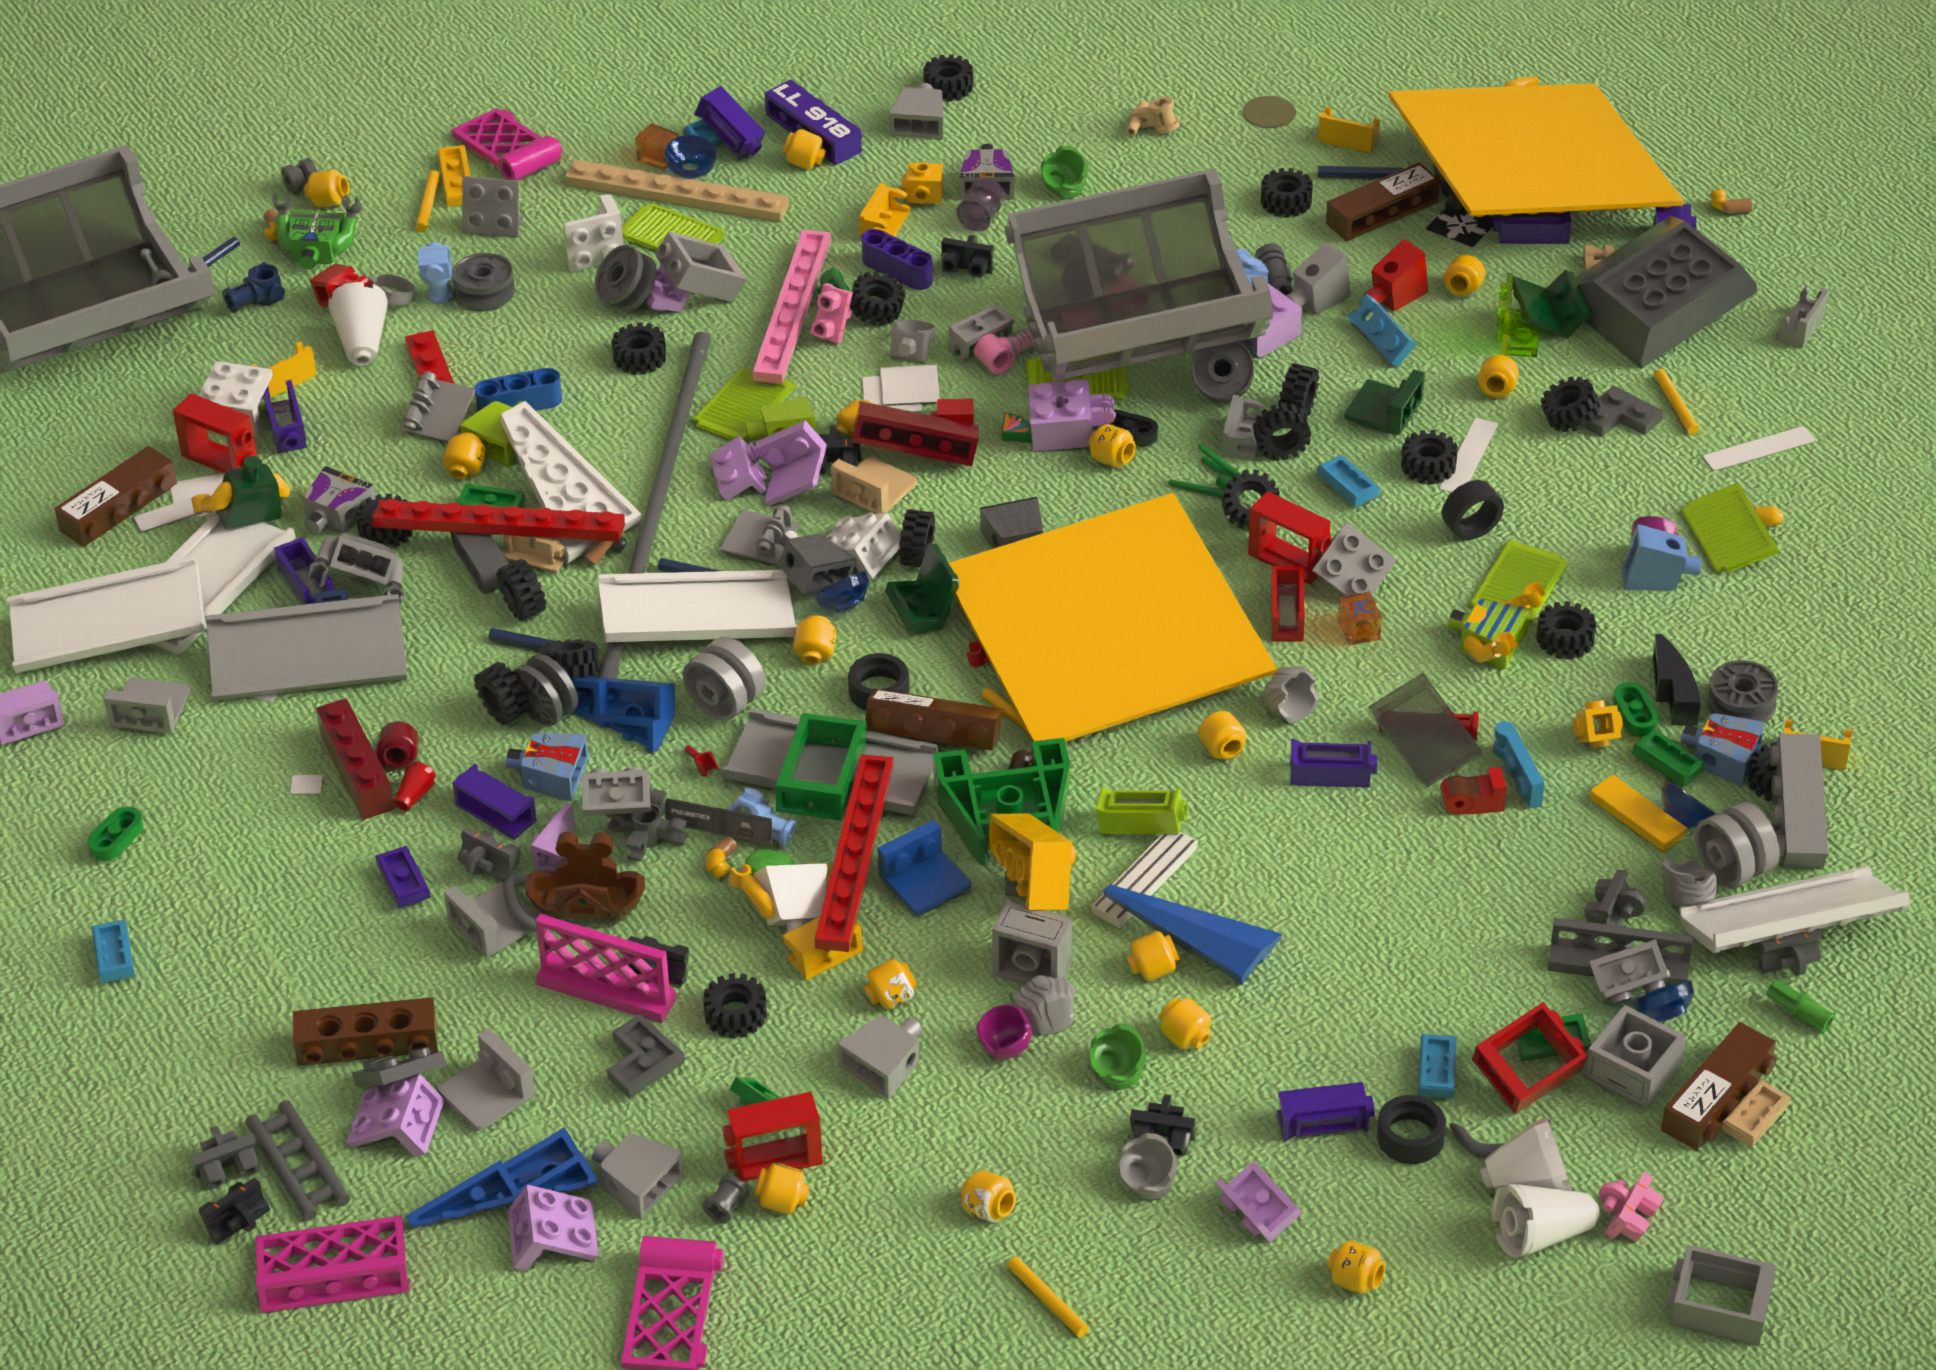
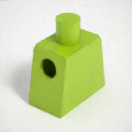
M807 396L763 406L761 408L762 420L745 423L749 441L766 438L804 420L817 433L815 417Z
M494 401L462 422L460 429L461 433H472L481 439L486 448V458L510 467L517 459V456L501 424V414L513 407L499 401ZM519 401V402H518L516 405H514L513 407H515V406H517V405L523 403V401Z

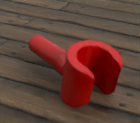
M980 642L969 643L970 652H966L971 666L980 667L986 662L990 663Z
M690 745L685 747V752L694 758V762L702 777L708 776L707 771L710 769H719L712 752L699 753Z

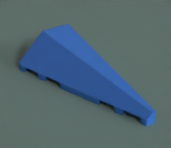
M579 676V678L575 679L570 677L578 696V705L573 712L603 728L609 727L621 733L622 738L628 741L634 740L646 747L645 750L649 752L658 751L675 717V683Z
M1111 884L1103 890L1104 896L1154 930L1161 932L1164 936L1170 935L1172 942L1185 951L1190 949L1241 985L1245 983L1259 962L1265 961L1282 938V934Z
M564 1127L507 1162L502 1163L499 1160L405 1217L410 1226L415 1228L512 1205L526 1185L563 1193L598 1184L599 1181Z

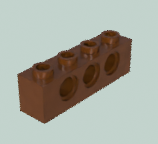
M434 998L293 1011V1045L297 1065H316L320 1063L408 1055V1052L423 1047H429L430 1052L438 1051V1033Z

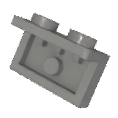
M1656 939L1589 961L1602 1001L1611 1000L1612 1005L1632 999L1631 993L1642 989L1645 990L1646 994L1662 990L1666 987L1664 982L1669 981L1671 977L1669 970L1666 969Z

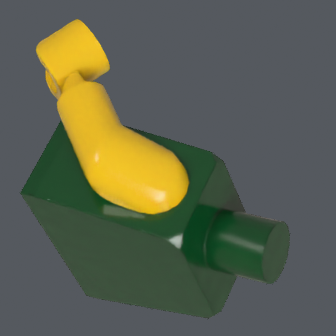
M249 456L244 459L243 467L230 469L225 472L222 483L211 496L209 494H199L193 496L191 501L194 514L202 511L206 513L216 511L225 529L281 519L280 499L286 498L290 494V488L277 473H272L269 466L263 464L260 458Z

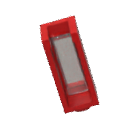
M1272 566L1271 641L1303 642L1305 624L1304 566Z

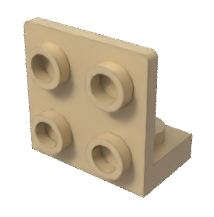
M872 456L865 458L857 467L840 459L831 465L832 493L875 514L888 512L917 485L916 477Z

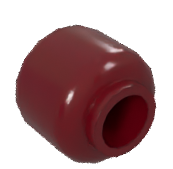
M400 721L391 722L382 727L378 734L375 751L378 760L384 766L394 770L406 769L408 766H411L418 756L420 743L418 732L412 725Z

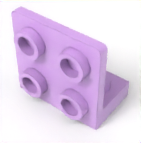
M806 420L761 439L756 443L755 451L773 469L765 497V503L768 506L778 502H785L790 497L801 492H808L817 485L827 444Z
M46 680L0 694V742L2 745L65 725L57 692L55 689H50Z
M421 1074L385 1085L371 1087L362 1095L361 1104L351 1125V1131L346 1143L353 1148L394 1136L414 1157L425 1155L445 1099Z
M526 1185L507 1210L513 1268L527 1271L535 1259L542 1255L544 1249L592 1261L598 1257L592 1202L589 1199Z

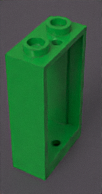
M802 713L776 783V812L841 821L852 791L860 755L864 754L866 750L867 721ZM806 742L849 748L836 785L793 779Z

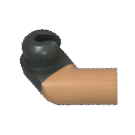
M623 537L620 538L619 542L595 540L584 555V558L596 566L607 550L613 549L616 553H621L627 545V540Z

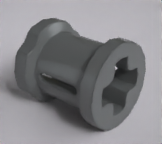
M725 1175L720 1179L719 1188L714 1195L703 1202V1209L714 1221L726 1224L733 1217L732 1211L738 1203L744 1202L747 1199L749 1190L738 1178L732 1175Z

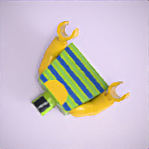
M1530 583L1524 588V595H1519L1509 601L1478 600L1470 614L1454 609L1449 617L1448 627L1462 632L1460 648L1478 663L1488 662L1505 670L1527 633L1530 605L1533 608H1538L1542 604V597L1545 595V591L1540 583Z

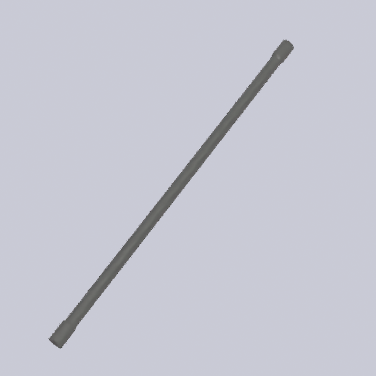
M697 332L693 337L689 351L690 357L628 574L645 573L702 365L707 357L711 337L705 332ZM625 642L608 643L597 677L617 679L618 666Z

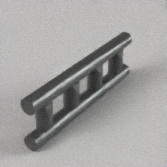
M289 1100L282 1101L278 1105L280 1115L261 1122L256 1114L246 1118L245 1123L254 1134L258 1145L305 1221H310L316 1217L317 1212L314 1206L334 1198L338 1206H344L350 1201V1196ZM289 1126L296 1138L276 1146L270 1134ZM304 1150L310 1162L291 1170L284 1158ZM319 1174L325 1186L305 1194L299 1182Z

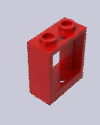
M193 393L189 394L172 410L182 457L221 473L243 467L246 457H257L250 416ZM207 430L225 436L228 447L209 440Z
M1267 491L1250 507L1248 555L1271 566H1304V582L1311 585L1319 577L1312 570L1331 544V521ZM1277 525L1308 539V552L1276 537Z
M1544 1002L1478 1044L1472 1057L1475 1065L1515 1114L1580 1072L1587 1059L1586 1050L1582 1042L1577 1037H1572L1564 1028L1560 1015L1555 1010H1550ZM1537 1027L1566 1064L1528 1089L1499 1052Z
M812 1092L727 1110L728 1125L722 1126L726 1147H730L724 1149L728 1170L735 1169L737 1178L742 1182L758 1179L761 1169H768L773 1163H780L799 1170L823 1164L820 1117ZM799 1126L800 1135L742 1147V1139Z

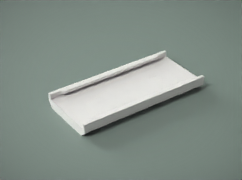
M215 512L166 562L194 556L200 576L205 619V616L221 614L276 558L274 547L293 541L295 533L293 528L284 531L264 522L225 529L218 514ZM201 633L151 644L179 655Z
M194 556L7 597L10 608L14 657L12 667L16 673L201 633L206 630L200 576Z
M783 570L598 575V598L604 643L717 639L719 637L733 639L795 637L797 624H795L787 575Z
M1864 866L1679 907V914L1684 931L1693 936L1711 952L1717 953L1733 947L1749 946L1752 943L1770 939L1776 940L1783 936L1801 932L1808 933L1815 929L1833 925H1844L1847 922L1869 917L1875 918L1879 915L1897 911H1907L1910 901L1908 891H1895L1874 877L1870 866Z

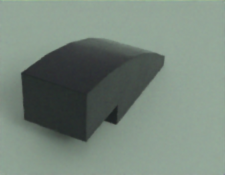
M1655 634L1652 661L1656 702H1669L1671 725L1685 726L1688 724L1698 726L1701 700L1693 673L1674 645L1662 634Z

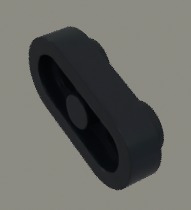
M1114 410L1116 417L1110 425L1128 430L1133 436L1135 445L1145 447L1157 441L1158 424L1155 420L1121 410Z

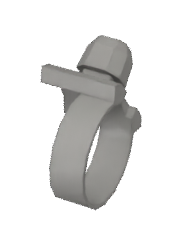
M381 274L376 278L369 276L370 285L367 286L369 288H373V285L379 288L380 286H385L403 291L397 292L381 288L386 294L388 306L389 303L405 305L412 301L415 286L407 279L391 274Z
M901 320L895 322V327H892L890 356L926 362L928 344L934 342L936 326L920 320Z

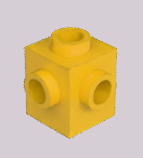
M926 162L908 164L907 174H902V190L907 191V203H942L943 164Z
M1604 700L1585 702V709L1575 710L1576 717H1573L1572 727L1574 735L1579 737V743L1590 742V748L1610 746L1611 739L1621 738L1623 724L1617 705L1605 706ZM1593 718L1596 719L1598 722V726L1595 730Z

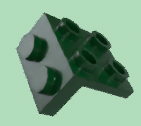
M930 543L927 546L916 581L888 582L885 593L908 632L943 630L946 618L951 611L955 592L959 588V579L938 545Z

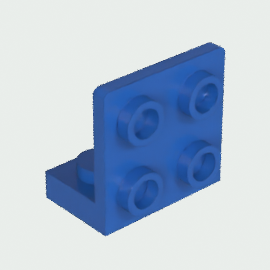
M934 820L877 848L879 877L915 915H920L971 888V881L943 853L941 827Z

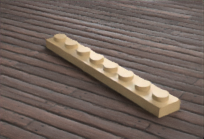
M574 160L565 175L567 186L775 222L782 221L789 207V196L737 188L719 183L702 182L613 165H603L584 160Z

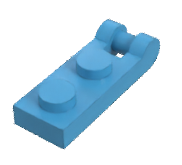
M1366 294L1361 300V306L1357 311L1353 310L1348 319L1366 335L1391 364L1399 367L1416 346V343L1372 296ZM1372 312L1373 315L1367 321L1366 317Z
M1499 722L1495 727L1494 735L1496 740L1493 744V754L1498 758H1503L1506 773L1511 774L1514 778L1516 791L1520 797H1524L1529 809L1540 807L1543 802L1545 782L1515 726L1510 722Z

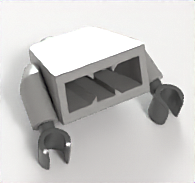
M344 532L339 538L327 537L320 546L315 562L309 567L306 582L309 583L310 578H318L321 580L319 587L325 585L328 567L330 566L386 584L387 590L383 596L398 594L400 604L405 596L401 590L403 563L397 558V554L388 546Z

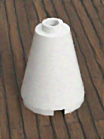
M364 282L344 284L333 291L332 298L328 300V308L349 362L357 366H366L375 361L388 306L385 292L373 285V288L364 287Z
M1509 1184L1506 1187H1500L1495 1194L1492 1210L1493 1222L1500 1223L1502 1232L1496 1234L1498 1243L1503 1251L1513 1258L1525 1257L1593 1229L1600 1214L1597 1202L1588 1193L1521 1184Z

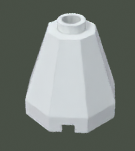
M1547 1118L1533 1122L1484 1159L1486 1167L1480 1169L1487 1190L1494 1188L1495 1192L1500 1187H1506L1509 1184L1572 1191L1564 1163Z

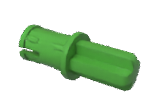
M1780 980L1773 981L1766 992L1767 997L1791 1011L1793 1018L1800 1017L1822 1033L1830 1027L1835 1018L1833 1012L1812 1001L1808 993L1802 995Z

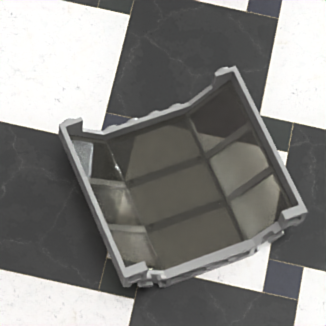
M128 145L0 185L1 374L202 308L203 304L210 300L209 297L215 294L211 271L201 255L189 258L190 273L156 222L153 211L149 212L143 196L146 193L141 181L138 160ZM144 248L149 249L152 252L151 258L158 270H166L172 275L173 279L150 286V277L153 272L147 261L141 258V250Z
M1216 169L1008 214L1009 226L1004 228L1008 244L1013 243L1027 306L1023 307L1026 323L1029 324L1032 339L1035 340L1038 356L1041 357L1044 372H1050L1053 382L1264 336L1266 334L1265 329H1268L1270 325L1269 320L1273 318L1271 293L1264 276L1252 277L1251 287L1235 251L1232 237H1229L1222 183Z

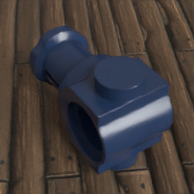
M266 262L250 268L248 276L243 278L242 284L232 289L228 287L222 290L223 299L232 313L240 310V307L251 302L269 306L284 299L283 296L285 294L278 269Z

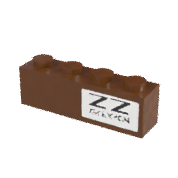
M1420 162L1327 201L1326 224L1347 242L1438 203L1440 179Z
M147 446L55 507L59 531L85 547L175 486L177 480L173 461L152 447Z
M875 689L867 699L866 731L992 751L1000 738L1003 709Z
M1738 1022L1664 1107L1661 1131L1697 1151L1707 1140L1713 1141L1720 1130L1721 1123L1736 1108L1744 1096L1758 1083L1762 1075L1768 1076L1772 1072L1777 1058L1774 1057L1776 1041Z

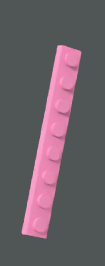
M802 230L753 369V381L783 384L831 243L830 232Z

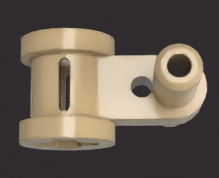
M1160 97L1150 103L1141 101L1128 118L1129 124L1126 128V133L1129 136H1135L1139 128L1154 127L1155 131L1160 134L1176 130L1180 124L1178 118L1173 113V99L1171 97Z

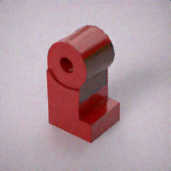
M1501 767L1488 768L1487 775L1471 777L1453 775L1441 782L1440 791L1448 813L1469 815L1505 811L1507 786Z

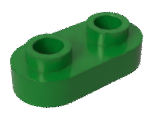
M1632 682L1618 685L1614 690L1613 705H1617L1626 730L1639 737H1645L1654 729L1657 730L1659 715L1646 690L1641 685Z
M129 806L114 810L89 835L87 844L90 855L99 861H109L118 857L143 830L144 825L140 811Z

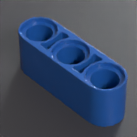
M542 368L486 379L478 382L474 387L477 412L494 401H499L510 407H513L519 401H526L535 411L553 408L562 402L560 373L553 368Z

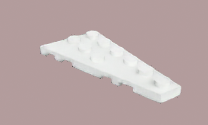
M526 401L501 414V424L541 508L599 513L609 511L624 514L625 526L623 532L641 522V513ZM556 538L560 541L561 545L565 546L564 556L568 563L585 554L595 542V540Z

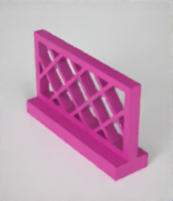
M539 914L535 921L541 969L536 975L538 986L636 1016L641 1014L644 1018L659 1023L664 1021L677 999L676 990L669 986L666 951ZM548 929L555 931L562 938L558 940L548 931ZM579 939L587 941L594 948L589 950ZM569 944L579 955L574 956L565 945ZM610 948L618 950L625 957L620 959ZM600 953L610 964L606 966L596 955ZM642 958L655 961L656 967L652 969ZM632 963L642 974L637 975L628 964Z
M402 1215L256 1236V1287L261 1313L409 1292ZM396 1229V1232L386 1240L376 1236L382 1231ZM343 1237H357L350 1245L340 1242ZM318 1241L321 1243L312 1251L303 1247L307 1242ZM367 1243L377 1247L368 1255L359 1251ZM281 1246L284 1248L276 1256L265 1251V1248ZM330 1248L340 1252L332 1260L322 1256ZM386 1252H388V1253L394 1255V1256L382 1257ZM294 1253L303 1257L296 1265L286 1262ZM349 1258L356 1260L354 1262L344 1263ZM313 1263L319 1265V1267L308 1268ZM276 1268L283 1271L278 1273H271Z

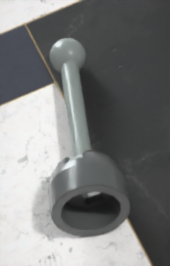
M144 248L141 250V258L147 261L153 272L150 277V286L173 279L172 275L166 270H158L151 258L152 252L149 249Z

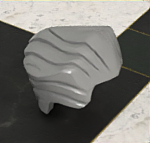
M1302 666L1277 669L1265 688L1263 697L1264 707L1290 724L1304 719L1312 713L1319 700V696L1313 688L1316 678Z
M1671 858L1662 861L1664 895L1669 904L1686 906L1715 898L1717 875L1714 870L1703 869L1694 858H1689L1680 864H1675Z
M1039 975L1032 978L1025 986L1015 992L1016 1006L1024 1011L1030 1022L1032 1034H1053L1065 1030L1072 1025L1074 1020L1075 988L1067 979Z
M1145 1133L1139 1138L1129 1141L1119 1152V1174L1121 1181L1146 1201L1159 1199L1169 1192L1178 1168L1177 1159L1169 1143L1161 1135Z

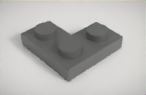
M1613 385L1598 398L1600 412L1598 415H1594L1595 419L1592 422L1587 420V426L1584 428L1603 437L1621 422L1645 435L1662 421L1663 410Z
M639 1014L613 1031V1041L629 1055L608 1068L607 1077L630 1099L685 1062L684 1053Z
M423 1047L408 1052L409 1058L398 1061L397 1057L387 1059L381 1057L363 1062L364 1069L352 1072L355 1086L385 1085L445 1066L447 1064L443 1051L430 1052L429 1047Z

